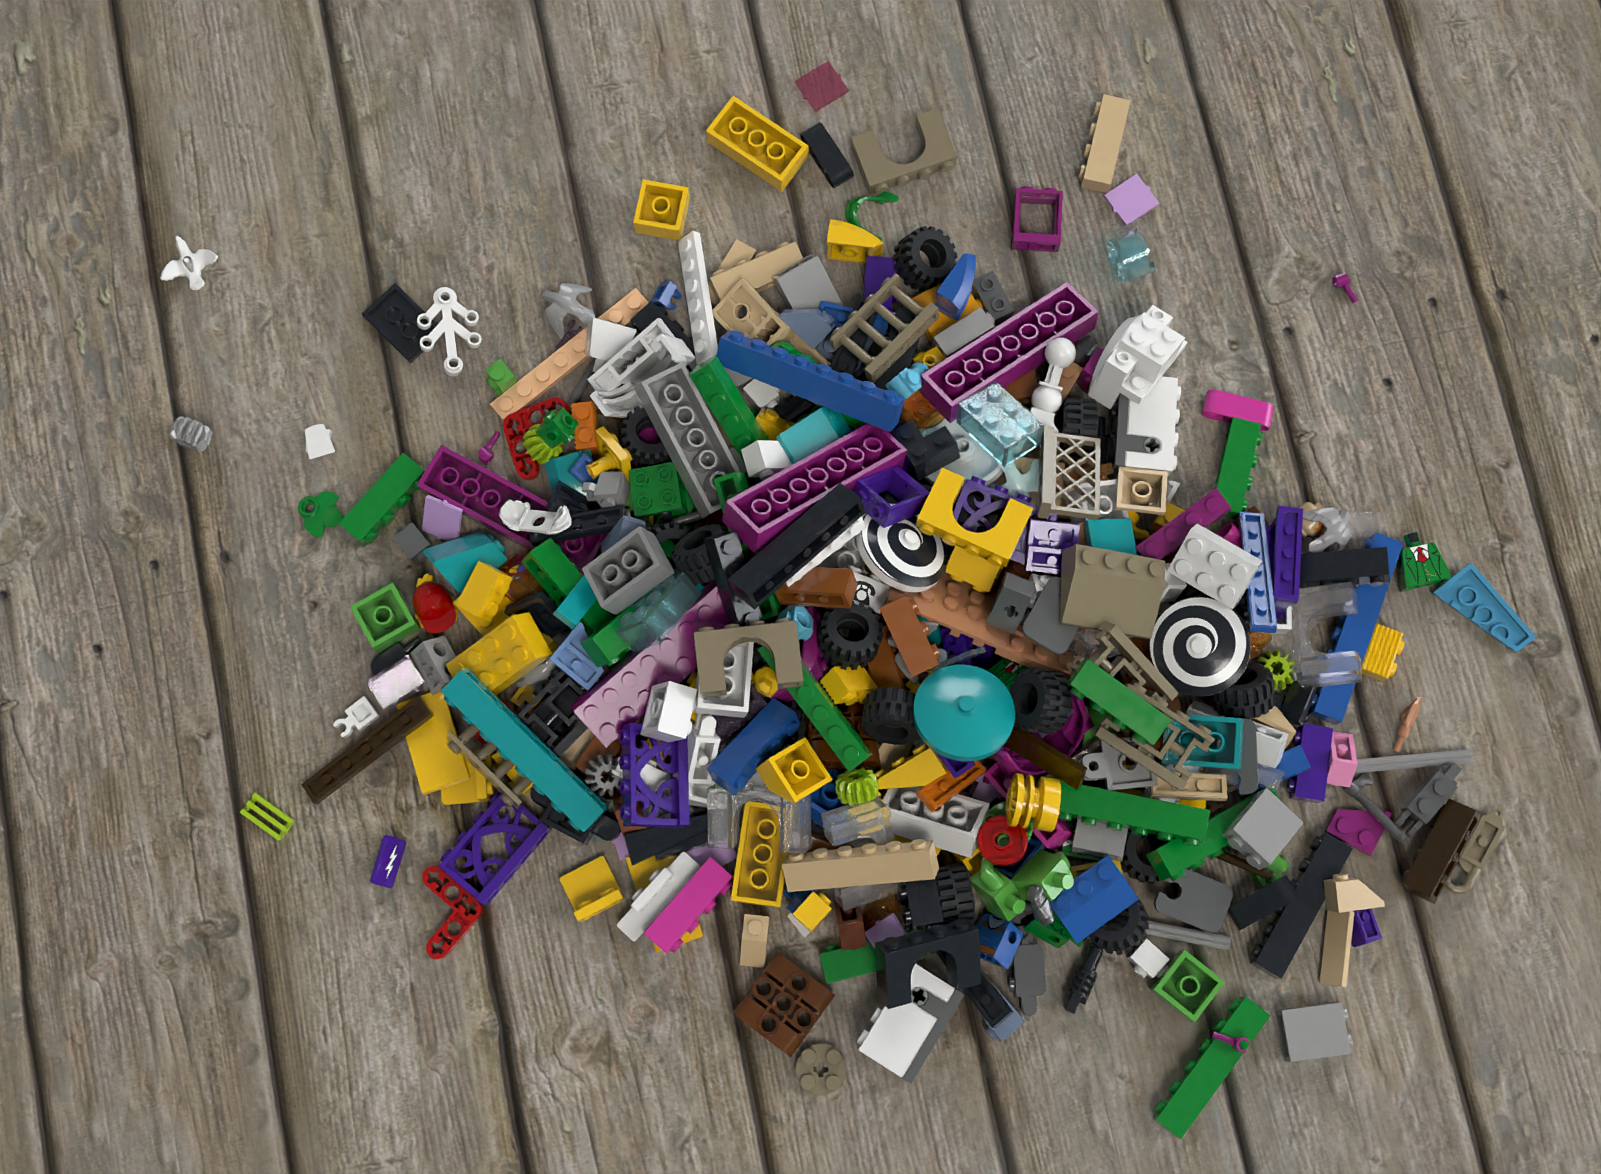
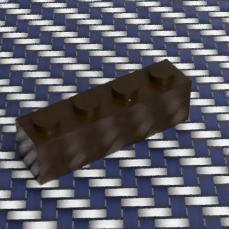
M1448 799L1447 803L1443 804L1438 810V819L1435 825L1429 827L1426 833L1427 840L1423 847L1417 849L1411 869L1408 868L1403 876V885L1407 892L1433 904L1439 898L1481 819L1477 810L1452 799Z

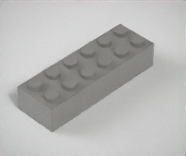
M684 362L642 381L634 389L699 514L704 518L722 509L713 479L736 471L740 472L697 387L690 378Z

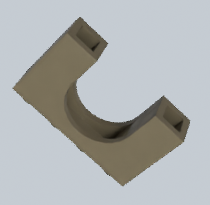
M938 108L916 115L915 125L923 143L924 152L912 163L896 164L889 161L881 152L873 130L851 137V149L869 195L874 193L880 194L895 186L903 187L909 184L910 181L918 178L919 180H924L933 173L939 171L942 173L948 172L956 166L957 155Z
M783 618L775 620V623L772 624L756 621L746 627L730 624L724 626V629L714 630L713 627L700 628L699 632H694L701 698L727 695L724 675L725 658L732 648L746 642L760 644L770 652L775 664L778 689L803 686L804 680L796 621Z

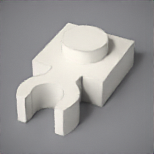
M363 696L345 710L348 717L336 720L333 726L338 728L345 724L346 730L341 736L347 738L352 734L354 727L362 731L378 719L380 715L369 700Z

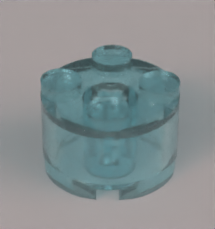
M1137 228L1115 237L1107 243L1109 249L1107 251L1108 257L1112 264L1117 263L1119 269L1117 274L1122 284L1130 283L1155 271L1154 261L1150 263L1148 261L1149 255H1151L1142 234L1137 232Z

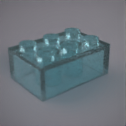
M996 381L958 403L956 422L1003 467L1041 444L1044 425Z
M684 572L674 576L671 575L650 590L646 596H642L633 604L634 610L628 612L620 619L621 625L615 632L634 653L659 644L702 593Z

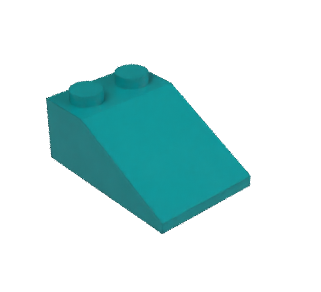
M822 406L776 436L792 464H795L853 432V430L848 426L842 413Z
M1187 715L1190 717L1188 722L1197 727L1198 724H1201L1212 731L1210 736L1215 740L1210 744L1207 752H1203L1195 746L1183 765L1241 770L1244 719ZM1175 721L1172 723L1181 729L1174 740L1179 745L1185 748L1191 738L1202 742L1203 739ZM1168 728L1164 730L1163 744L1171 733V730ZM1168 750L1162 758V764L1175 765L1179 756Z

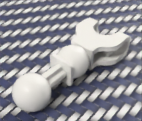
M1055 338L1046 346L1045 358L1049 363L1044 382L1039 381V387L1032 394L1031 402L1033 407L1030 414L1014 424L1010 437L1012 452L1020 448L1023 439L1028 435H1037L1041 438L1044 426L1054 427V433H1059L1054 425V413L1062 404L1060 392H1062L1063 387L1058 385L1063 368L1070 366L1076 357L1075 346L1066 338Z

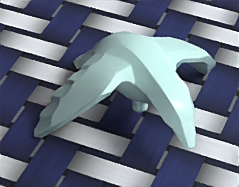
M1000 455L997 463L1005 473L1007 483L1001 485V487L1009 489L1008 495L1017 498L1019 493L1029 497L1030 492L1038 491L1039 460L1037 458L1030 464V470L1022 475L1017 470L1012 455ZM990 484L987 487L994 489L995 485ZM990 493V495L996 500L1005 499Z

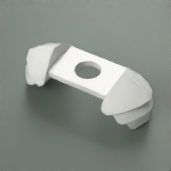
M508 500L500 509L499 516L502 522L514 531L553 535L563 532L571 526V517L565 505L563 507L560 506L556 513L530 510V504L527 502L522 503L518 500L514 502ZM540 517L545 518L542 525L533 526L536 519Z

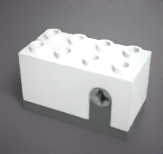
M1162 376L1140 404L1119 393L1114 406L1109 409L1108 435H1111V437H1108L1105 477L1118 478L1119 466L1168 472L1167 477L1176 469L1177 456L1174 455V447L1178 444V432H1175V424H1178L1180 410L1176 409V406L1181 396L1178 378Z
M917 964L914 965L911 973V993L912 991L918 992L921 990L923 1001H916L914 1003V996L911 995L912 1003L891 1009H888L885 1005L882 1010L877 1008L870 1019L873 1022L870 1030L866 1031L864 1029L856 1042L860 1045L859 1051L911 1084L964 997L963 993Z

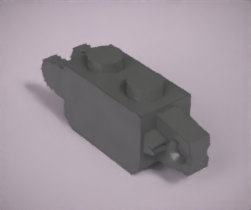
M1453 763L1445 771L1440 768L1436 772L1431 773L1401 807L1400 810L1402 812L1393 823L1399 827L1409 817L1414 823L1406 830L1405 835L1408 838L1412 837L1422 825L1427 824L1458 788L1456 786L1457 782L1454 779L1462 769L1456 763Z
M1017 926L1023 933V937L1009 966H1012L1013 977H1009V991L1014 992V997H1019L1021 1013L1031 1017L1037 1012V996H1042L1046 991L1044 951L1042 947L1034 943L1033 935L1024 930L1025 926Z

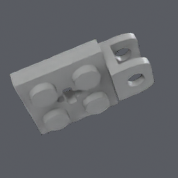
M1131 737L1120 738L1135 749L1138 747V745L1130 741ZM1099 741L1100 753L1088 754L1078 760L1080 764L1087 767L1084 780L1105 779L1106 790L1115 791L1158 785L1157 776L1136 762L1135 765L1131 766V770H1127L1126 766L1122 765V762L1125 761V755L1103 741ZM1089 763L1094 766V771L1089 769Z

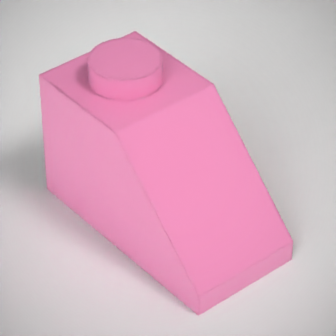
M1333 731L1327 784L1350 787L1358 765L1353 734Z

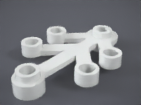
M442 287L435 291L433 295L434 304L426 313L420 314L417 318L418 327L426 330L430 328L433 318L442 310L443 319L428 336H423L420 339V348L425 352L431 351L434 348V343L444 333L447 358L444 361L443 368L447 375L457 376L462 372L463 362L457 357L454 332L463 338L471 348H478L482 338L480 334L476 332L471 333L452 318V311L464 318V322L468 326H475L478 323L479 315L476 311H468L457 302L456 293L452 289ZM447 295L450 299L444 301L441 299V296ZM472 315L476 319L474 321H469L467 317ZM427 319L428 324H421L420 320ZM475 337L478 339V342L472 343L470 339ZM429 341L431 346L426 347L423 345V342ZM455 361L458 366L451 367L449 363Z

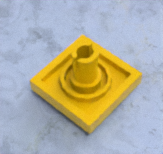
M604 426L595 430L600 459L586 465L589 475L592 479H595L600 475V472L608 470L609 472L623 471L630 484L629 470H632L630 461H632L631 454L626 448H622L619 445L617 437L613 433H609Z

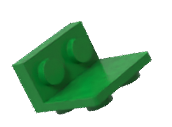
M673 462L629 470L634 515L636 517L674 511L678 516L688 514L684 484Z

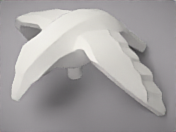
M176 236V247L180 259L171 260L164 267L160 279L168 281L178 276H186L190 281V289L199 290L205 284L201 277V270L206 265L216 262L218 255L207 249H199L193 254L186 242L179 236Z

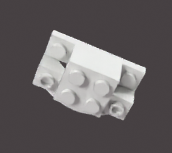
M1152 305L1146 313L1144 312L1141 315L1125 320L1111 337L1097 363L1088 396L1109 409L1114 406L1119 393L1140 404L1187 344L1184 340L1185 337L1169 328L1173 317Z
M657 318L587 379L595 389L590 397L604 416L627 418V414L630 411L634 413L636 406L639 405L640 408H643V404L634 389L638 384L679 363L684 362L687 367L695 359V356L683 340L675 338L662 319Z

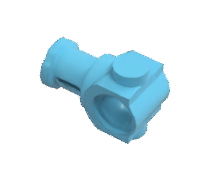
M916 362L910 369L906 367L885 386L888 390L897 392L899 396L904 397L906 400L922 387L921 375L928 371L929 368L924 363Z
M788 605L779 614L777 620L789 618L790 621H796L798 640H808L813 633V619L805 609V606Z

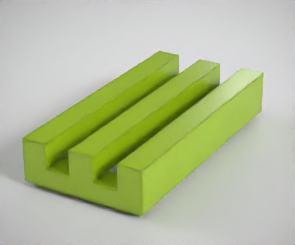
M255 792L252 795V799L246 803V807L240 811L242 815L278 841L283 839L295 823V820ZM259 801L284 819L287 824L284 826L256 806V802ZM253 809L259 815H261L266 820L275 825L277 828H279L281 832L278 834L272 828H270L261 820L250 813V810Z

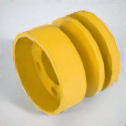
M1014 773L1006 796L1007 824L1016 827L1019 822L1020 827L1026 828L1032 817L1034 829L1052 832L1055 829L1060 810V780L1041 776L1035 787L1032 775H1027L1024 779L1023 774Z

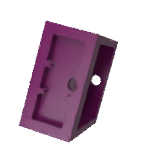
M1029 186L1016 188L1013 209L1012 250L1059 251L1061 244L1063 191H1057L1055 188L1039 190ZM1021 203L1054 205L1053 234L1020 233Z

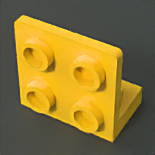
M600 856L560 877V882L575 910L573 913L580 923L626 900L604 856Z

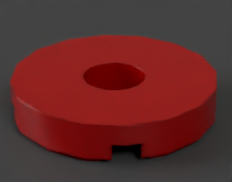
M997 815L989 818L978 831L977 843L980 853L987 861L994 865L1008 866L1015 864L1024 856L1028 846V836L1026 829L1020 827L1019 822L1016 827L1009 826L1006 815ZM1006 834L1010 837L1009 844L1003 847L996 844L997 836Z

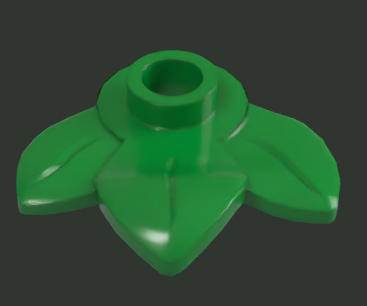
M324 491L316 497H304L299 502L298 512L304 518L305 529L312 536L322 538L325 527L339 526L338 523L343 517L339 510L334 507L339 499L338 495L333 492ZM314 505V510L307 512L308 506Z

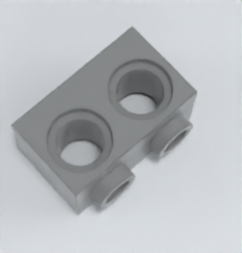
M445 635L423 641L411 652L432 695L441 693V690L453 679L446 664L456 658Z

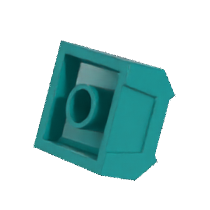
M580 450L575 453L552 458L544 464L552 491L558 481H561L587 497L588 492H582L583 485L568 473V470L582 453H585L593 460L590 450Z

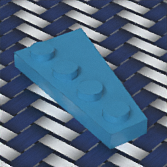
M1472 562L1432 593L1514 653L1519 652L1536 638Z

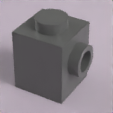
M410 523L393 537L415 564L428 559L422 551L432 546L413 523Z

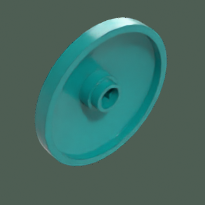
M951 665L933 672L918 688L913 703V721L921 739L936 753L957 761L981 760L996 753L1008 740L1015 722V706L1006 686L990 672L971 665Z

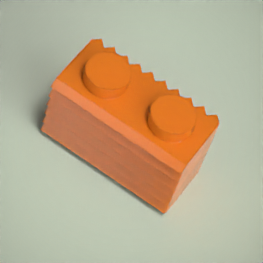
M594 402L571 404V416L579 423L574 430L576 452L590 450L592 455H599L595 432L598 429V420Z

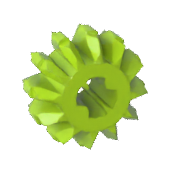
M537 424L530 427L523 436L525 441L522 445L527 448L525 454H530L531 460H537L541 465L552 458H557L563 452L561 448L563 442L551 449L535 432L541 425Z
M1278 649L1273 652V655L1270 651L1264 652V657L1259 656L1257 658V662L1269 668L1270 672L1273 671L1272 667L1276 666L1278 668L1277 674H1273L1274 691L1277 689V686L1279 689L1284 690L1286 684H1292L1294 680L1291 676L1297 673L1296 670L1290 668L1295 664V661L1287 662L1286 659L1289 654L1285 653L1280 657Z
M854 768L850 772L846 770L844 774L838 775L835 788L838 799L843 804L849 803L850 806H853L854 804L870 803V800L876 799L879 785L876 775L873 774L872 770H865L864 768L856 770Z

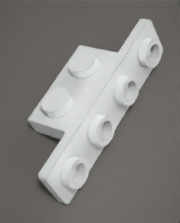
M682 852L668 869L656 870L649 878L651 882L645 890L640 888L631 898L634 901L631 904L632 908L619 921L617 927L632 941H637L701 866L686 852Z

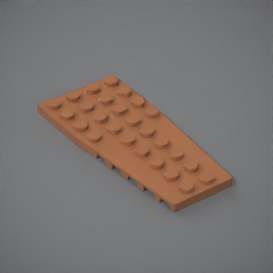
M947 572L944 573L943 577L932 588L922 592H905L890 586L885 604H888L907 595L908 599L914 598L920 610L915 614L926 618L928 622L938 623L950 628V635L959 638L960 633L973 638L972 644L983 648L984 644L996 648L995 654L1029 668L1056 671L1064 675V678H1067V680L1070 679L1069 674L1071 673L1066 667L1068 662L1073 663L1077 655L1084 657V659H1090L1102 646L1094 638L1101 631L1079 627L1066 652L1062 655H1054L1026 638L1022 633V627L1019 625L1015 633L1012 634L986 624L996 586L990 592H980L975 590L972 584L966 581L959 582L952 579ZM1027 607L1025 612L1029 614L1032 608Z

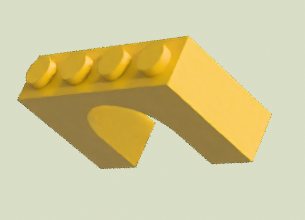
M942 468L917 518L916 527L926 535L932 536L934 534L942 538V541L948 545H958L965 548L964 550L970 555L985 557L992 565L1007 567L1033 508L1010 498L1001 519L995 527L981 533L967 531L956 522L952 511L965 477Z

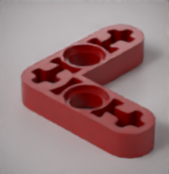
M550 398L510 414L503 421V430L518 476L525 480L531 481L536 479L540 473V465L537 460H531L530 454H525L527 448L525 452L519 454L516 451V446L519 442L525 441L523 436L530 427L542 424V418L547 414L545 409L548 411L556 409V404H558L569 413L568 403L561 398ZM535 411H540L541 420L538 423H532L531 415ZM513 421L519 423V425L516 426L517 433L515 430L511 429V427L514 425ZM526 462L532 466L529 470L530 474L524 472L527 469Z
M430 866L423 872V883L454 910L426 944V952L429 957L440 960L448 956L481 917L483 906L440 867ZM431 872H439L438 878L444 883L446 879L449 882L443 887L436 882L430 884L431 877L429 874ZM455 886L459 889V896L456 900L451 901L446 897V891L449 887ZM465 894L468 896L464 900L469 905L476 904L475 910L477 913L475 915L469 914L467 916L468 910L462 904H460L459 908L456 907L463 900ZM454 921L459 922L461 925V932L456 936H452L448 932V926ZM443 932L453 942L450 944L446 941L441 947L444 950L443 953L437 952L434 954L435 948L433 944H440L444 940L443 937H440Z

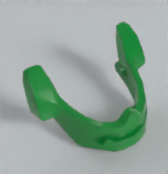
M884 191L877 197L860 196L854 198L846 206L845 217L847 222L864 229L856 218V212L860 208V203L867 200L883 205L884 202H897L899 197ZM874 235V236H876L879 240L882 241V238H881V237H879V236H877V235Z

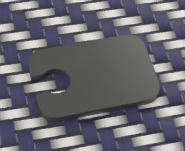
M1052 577L1047 581L1022 625V633L1026 638L1054 655H1062L1066 652L1079 629L1076 626L1060 624L1061 578Z
M1244 719L1241 770L1207 767V774L1238 773L1241 777L1239 794L1254 793L1259 784L1257 730L1252 720Z
M1188 869L1183 870L1186 875L1173 881L1180 887V893L1176 898L1169 899L1165 894L1157 891L1154 907L1158 912L1213 933L1221 929L1233 897V891L1230 886ZM1170 878L1164 880V881H1167V882H1169V883L1172 882Z

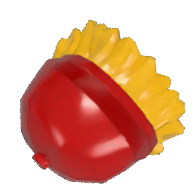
M427 573L422 579L418 578L417 588L412 597L415 618L419 620L420 627L425 628L426 631L432 634L441 633L455 624L459 610L453 604L455 601L454 596L450 594L444 585L434 582L433 576Z

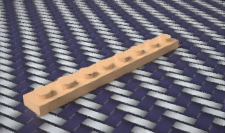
M635 288L597 319L628 327L632 324L631 319L649 302ZM587 327L490 403L491 407L503 421L508 415L528 407L590 357L585 355Z

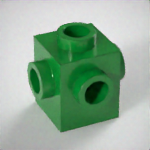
M562 407L556 412L553 410L549 411L542 418L543 422L535 432L553 449L562 442L567 444L575 436L574 430L579 423Z

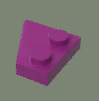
M1337 809L1324 832L1367 856H1371L1385 828L1368 811ZM1383 812L1390 819L1392 813Z

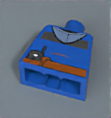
M989 913L985 914L976 926L979 929L980 959L1008 969L1021 942L1023 933L1013 922L1006 921Z

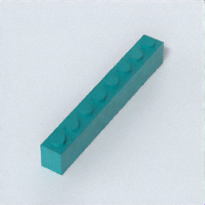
M468 668L460 670L441 690L445 695L444 700L451 707H457L463 713L461 715L468 724H474L480 730V736L485 741L492 742L498 748L497 752L505 760L510 759L516 765L515 770L522 777H528L534 783L532 785L539 794H545L551 800V806L557 812H563L569 818L568 822L574 829L578 831L581 829L585 832L609 808Z

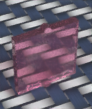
M829 61L795 81V84L803 94V99H807L815 112L849 92V89L841 79V74L835 71Z

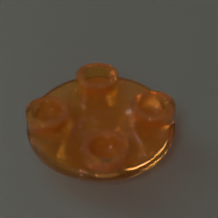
M888 890L879 891L869 900L862 915L865 932L875 926L876 921L883 920L892 913L896 915L900 911V902L895 899L892 892Z

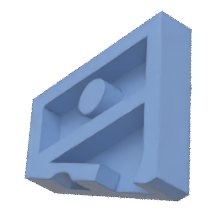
M579 622L549 660L588 691L604 670L602 666L596 667L580 643L588 636L583 624Z

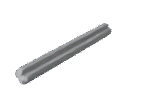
M1470 750L1357 759L1358 765L1355 773L1444 766L1453 763L1466 764L1472 762V753Z
M1118 914L1107 922V926L1122 929L1128 923L1129 916ZM1147 920L1149 929L1145 931L1148 935L1223 950L1230 948L1231 938L1229 936Z

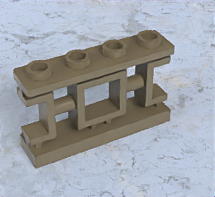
M1104 622L1099 628L1100 634L1097 633L1094 636L1102 646L1089 660L1097 666L1099 665L1112 677L1123 668L1133 679L1130 685L1135 682L1143 686L1147 681L1155 690H1148L1145 693L1152 699L1157 696L1165 702L1167 699L1173 701L1179 694L1117 625ZM1116 648L1124 657L1117 656L1110 663L1105 657ZM1077 655L1073 663H1067L1066 667L1071 672L1069 674L1070 677L1084 657ZM1106 712L1104 713V714L1107 715L1109 718H1111V719L1113 718L1112 716H1110V715L1107 714ZM1127 727L1124 730L1120 729L1127 736L1134 733Z
M1135 682L1132 685L1125 684L1127 688L1172 719L1166 727L1171 730V733L1159 751L1147 744L1143 745L1131 737L1130 741L1138 745L1135 749L1107 731L1109 727L1116 732L1120 730L1119 727L1107 718L1102 720V723L1097 727L1093 735L1174 788L1183 791L1188 783L1187 780L1193 773L1182 766L1195 746L1203 752H1207L1210 744L1215 740L1210 736L1212 731L1201 724H1198L1197 727L1188 722L1190 717L1179 710L1175 713L1166 708L1168 703L1161 698L1155 696L1152 699L1145 694L1147 690ZM1175 721L1203 739L1202 742L1191 738L1185 748L1179 745L1174 740L1181 729L1172 723ZM1168 750L1179 756L1173 768L1180 772L1181 775L1177 776L1152 760L1151 756L1153 755L1162 760Z

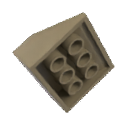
M1080 544L1071 546L1062 552L1060 624L1100 631L1101 625L1104 622L1117 625L1127 636L1151 639L1165 586V561Z

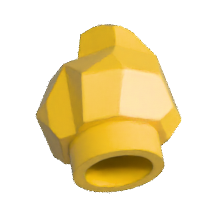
M768 664L755 672L753 676L755 689L764 696L771 698L779 690L777 688L776 674Z

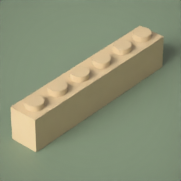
M916 839L910 843L892 841L886 845L878 846L870 843L857 848H852L851 846H842L836 850L819 848L813 852L804 853L801 850L790 852L782 863L787 891L795 892L935 879L939 865L934 840Z

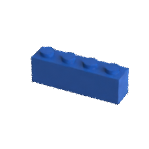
M773 698L707 767L712 781L735 796L757 772L756 768L773 754H776L783 743L797 732L800 723L795 711Z

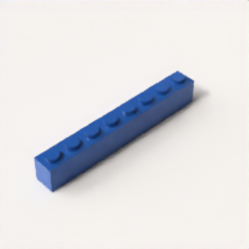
M728 331L720 337L716 356L723 367L888 432L899 422L905 398L899 396L895 391L880 389L872 382H862L855 379L851 374L831 370V367L828 365H818L811 362L807 357L792 355L784 348H774L766 345L763 340L748 338L739 331Z
M1374 533L1370 538L1365 539L1362 549L1387 547L1391 581L1403 542ZM1390 582L1377 587L1364 584L1357 588L1347 589L1346 595L1349 598L1347 604H1343L1338 617L1342 619L1339 627L1336 626L1332 632L1331 640H1334L1332 648H1328L1323 659V662L1326 663L1324 671H1320L1317 676L1320 684L1311 703L1309 715L1334 725L1343 721Z

